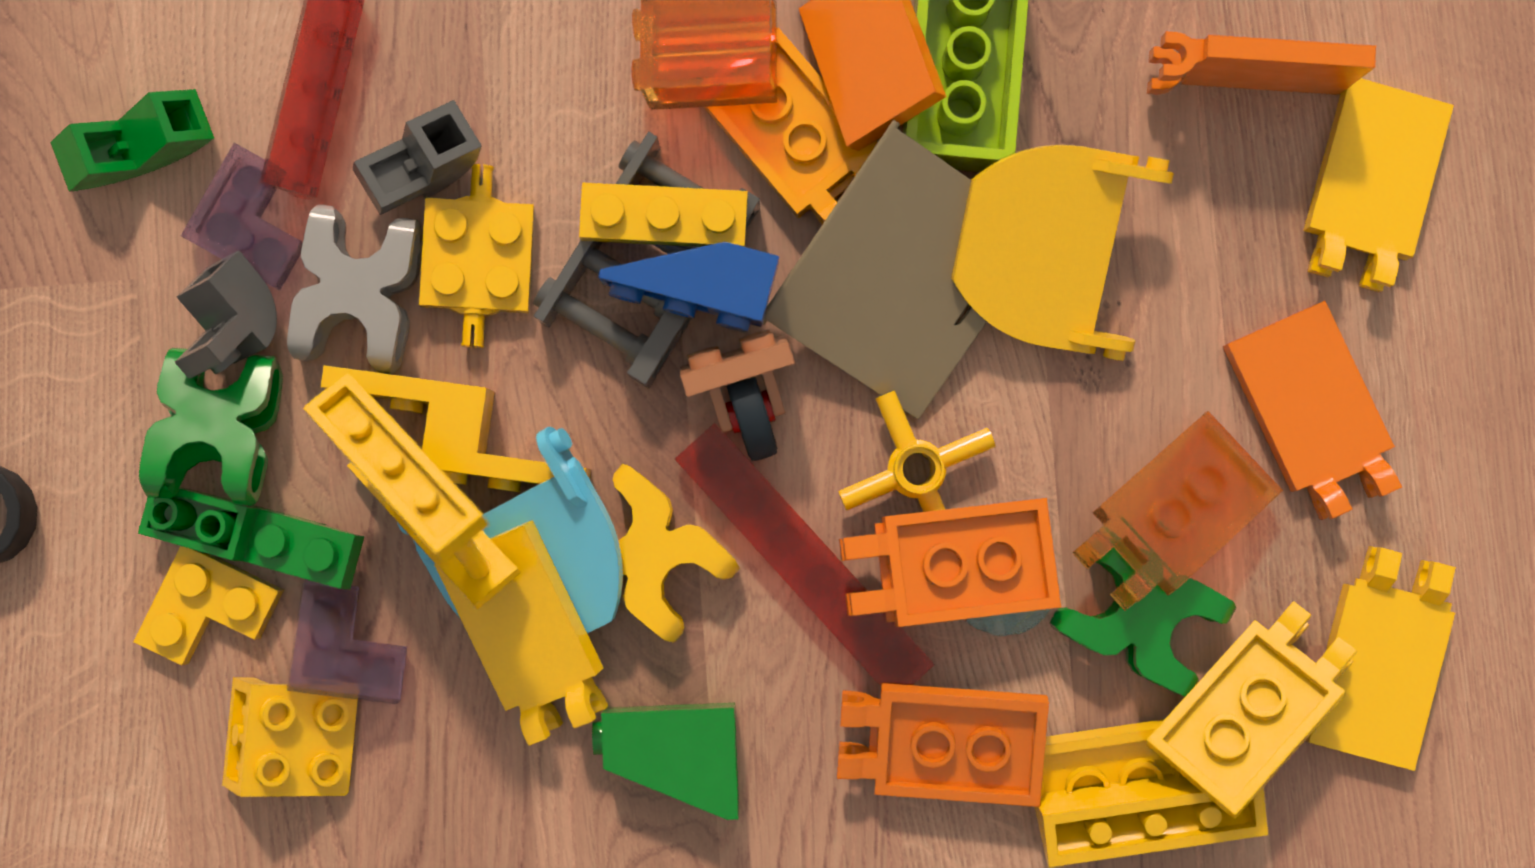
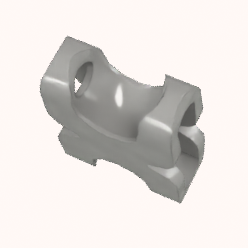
M318 204L310 211L301 248V259L304 267L320 278V283L301 289L293 298L287 335V348L294 359L304 361L316 359L323 354L327 339L334 326L343 320L359 319L367 330L366 357L370 365L379 373L393 374L400 368L410 320L406 310L391 300V295L409 290L417 281L423 244L421 226L416 219H395L389 224L387 235L379 251L369 258L354 259L346 251V223L343 216L333 206Z

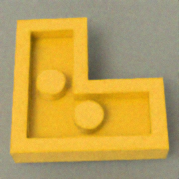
M180 546L133 642L181 666L189 664L211 619L254 640L260 639L284 589L211 554Z

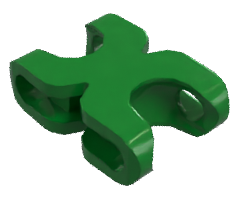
M169 349L163 362L156 392L160 402L168 409L171 417L156 421L147 430L139 466V481L144 493L149 498H172L178 494L188 470L198 463L214 460L222 463L221 484L224 492L232 500V503L246 506L256 504L262 491L268 466V457L255 434L268 430L276 422L282 393L283 374L276 356L252 355L248 357L244 369L236 382L225 389L209 390L204 388L205 371L189 379L174 363L187 349Z
M1094 535L1088 546V555L1092 561L1100 564L1113 576L1116 586L1114 602L1105 612L1094 616L1084 615L1074 609L1059 608L1055 611L1049 624L1062 635L1102 655H1117L1126 648V663L1132 672L1186 697L1196 686L1199 678L1195 672L1187 669L1174 658L1170 646L1172 630L1182 619L1194 615L1209 622L1227 624L1237 609L1236 604L1224 595L1192 578L1171 577L1160 583V568L1152 557L1111 537Z

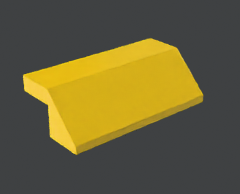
M1161 719L1046 736L1040 807H1035L1047 864L1049 867L1267 836L1268 826L1264 787L1234 820L1147 746L1149 736L1165 720Z

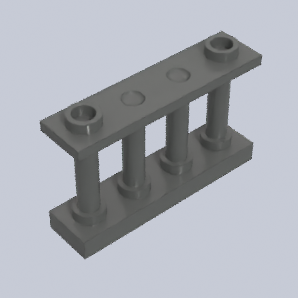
M649 131L641 144L634 140L629 145L618 166L619 169L623 170V173L616 184L639 185L642 178L645 177L660 187L704 189L655 159L661 147L658 137ZM748 192L746 231L760 210V198ZM580 240L558 278L555 280L549 277L538 291L533 303L538 307L534 317L550 328L557 315L560 314L627 355L625 361L632 364L627 374L645 387L650 388L692 318L662 310L664 301L643 296L642 302L654 308V315L660 318L649 337L643 333L638 337L570 296L586 268L599 275L600 269L622 265L598 250L603 242ZM653 245L667 254L698 248L691 246Z

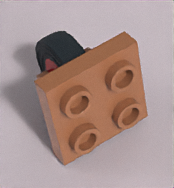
M770 330L760 331L740 338L741 348L721 354L718 346L690 353L687 355L689 364L680 367V376L687 397L709 390L722 433L732 430L734 434L741 432L748 457L751 461L762 460L777 454V444L770 423L776 421L775 417L785 414L773 370L795 364L789 342L782 335L774 337ZM759 374L762 376L766 389L761 392L756 379V375ZM726 385L731 401L724 403L720 387Z

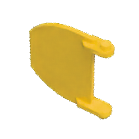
M1047 145L1026 149L995 162L971 179L951 277L955 287L975 312L989 324L1011 337L1034 345L1087 354H1095L1097 347L1105 348L1104 357L1124 361L1126 352H1133L1136 341L1126 336L1094 331L1125 190L1128 177L1172 184L1174 172L1168 171L1170 160L1148 156L1146 166L1138 165L1139 156L1076 145Z

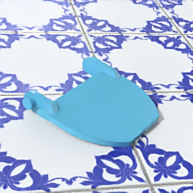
M546 427L537 433L536 441L554 477L484 513L483 516L489 523V526L483 532L489 538H492L533 520L586 632L589 633L615 619L623 584L620 545L614 525L602 500L581 463L573 457L569 450L572 447L569 434L563 428L556 430L552 427ZM397 522L399 529L404 534L409 535ZM414 541L416 551L446 602L458 615L434 565L435 563Z

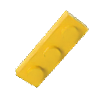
M582 182L579 238L581 241L703 247L728 242L745 247L748 191Z

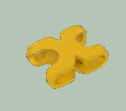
M621 464L614 472L613 483L614 487L632 507L633 523L627 535L618 540L622 556L623 575H626L628 578L623 595L626 608L663 640L675 643L683 634L684 623L682 617L665 598L664 582L670 570L681 563H695L708 570L716 578L724 580L733 578L740 570L737 560L702 527L687 524L670 531L669 525L673 514L670 499L633 467Z

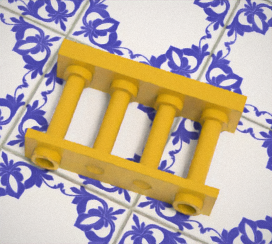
M349 372L303 407L309 417L350 461L347 467L476 610L520 574L518 568L483 532L489 526L483 514Z

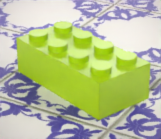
M914 0L915 14L947 97L903 123V133L956 170L981 172L995 162L1014 154L1016 151L1028 0Z

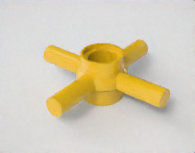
M895 390L875 398L896 449L888 460L886 471L838 491L845 510L855 508L894 490H897L906 497L917 498L923 512L944 510L945 507L938 489L945 480L946 468L995 448V441L990 430L984 428L937 448L927 441L915 439ZM914 453L923 455L930 464L929 477L919 485H913L908 482L903 474L905 460Z

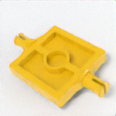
M474 164L471 167L470 196L458 199L425 198L419 305L425 308L450 309L463 315L461 346L469 348L472 347L473 327H475L474 347L484 348L485 316H491L500 312L529 313L534 204L504 203L492 197L494 167L485 164L483 165L482 185H480V164Z

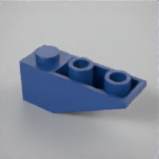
M721 242L600 269L598 278L603 285L610 287L609 296L636 304H641L643 296L664 301L662 310L688 318H695L696 310L718 316L717 325L748 333L750 324L758 327L763 325L779 265V256L728 242Z

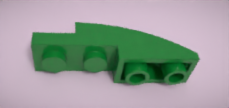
M180 487L178 494L172 498L147 497L137 533L232 561H244L339 589H351L365 537L332 528L323 523L255 505H235L231 499Z

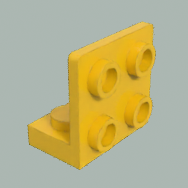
M233 677L222 786L239 797L347 795L350 785L358 689L352 686L269 684L254 677Z

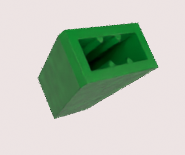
M735 702L608 707L601 713V721L593 722V754L603 755L604 770L726 820L739 819Z

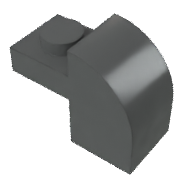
M452 100L407 121L401 140L354 161L352 170L379 215H382L423 195L424 199L430 198L453 184L475 164L482 145L456 102Z
M239 250L207 267L177 296L178 300L205 330L174 362L189 379L209 369L214 374H218L231 364H235L266 349L274 337L277 313L273 296L263 278Z

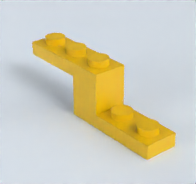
M325 365L323 367L322 388L327 389L349 372L372 397L391 399L389 409L422 413L423 404H429L422 451L453 483L466 485L468 474L489 477L487 488L520 492L521 482L541 484L554 477L546 462L486 454L495 392L488 388ZM583 468L590 479L591 469Z

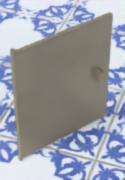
M893 119L767 306L763 325L767 321L881 396L895 390L903 410L919 420L987 321L970 307L961 321L955 324L968 307V303L955 287L951 277L971 180L898 130L897 128L900 123Z

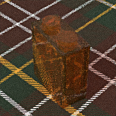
M641 0V8L633 9L632 26L635 40L640 41V58H633L632 83L635 91L642 92L650 110L777 103L776 0Z

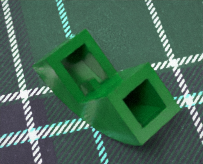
M196 89L148 92L119 120L69 124L50 143L68 191L72 192L122 182L168 166L207 145L214 139V135Z

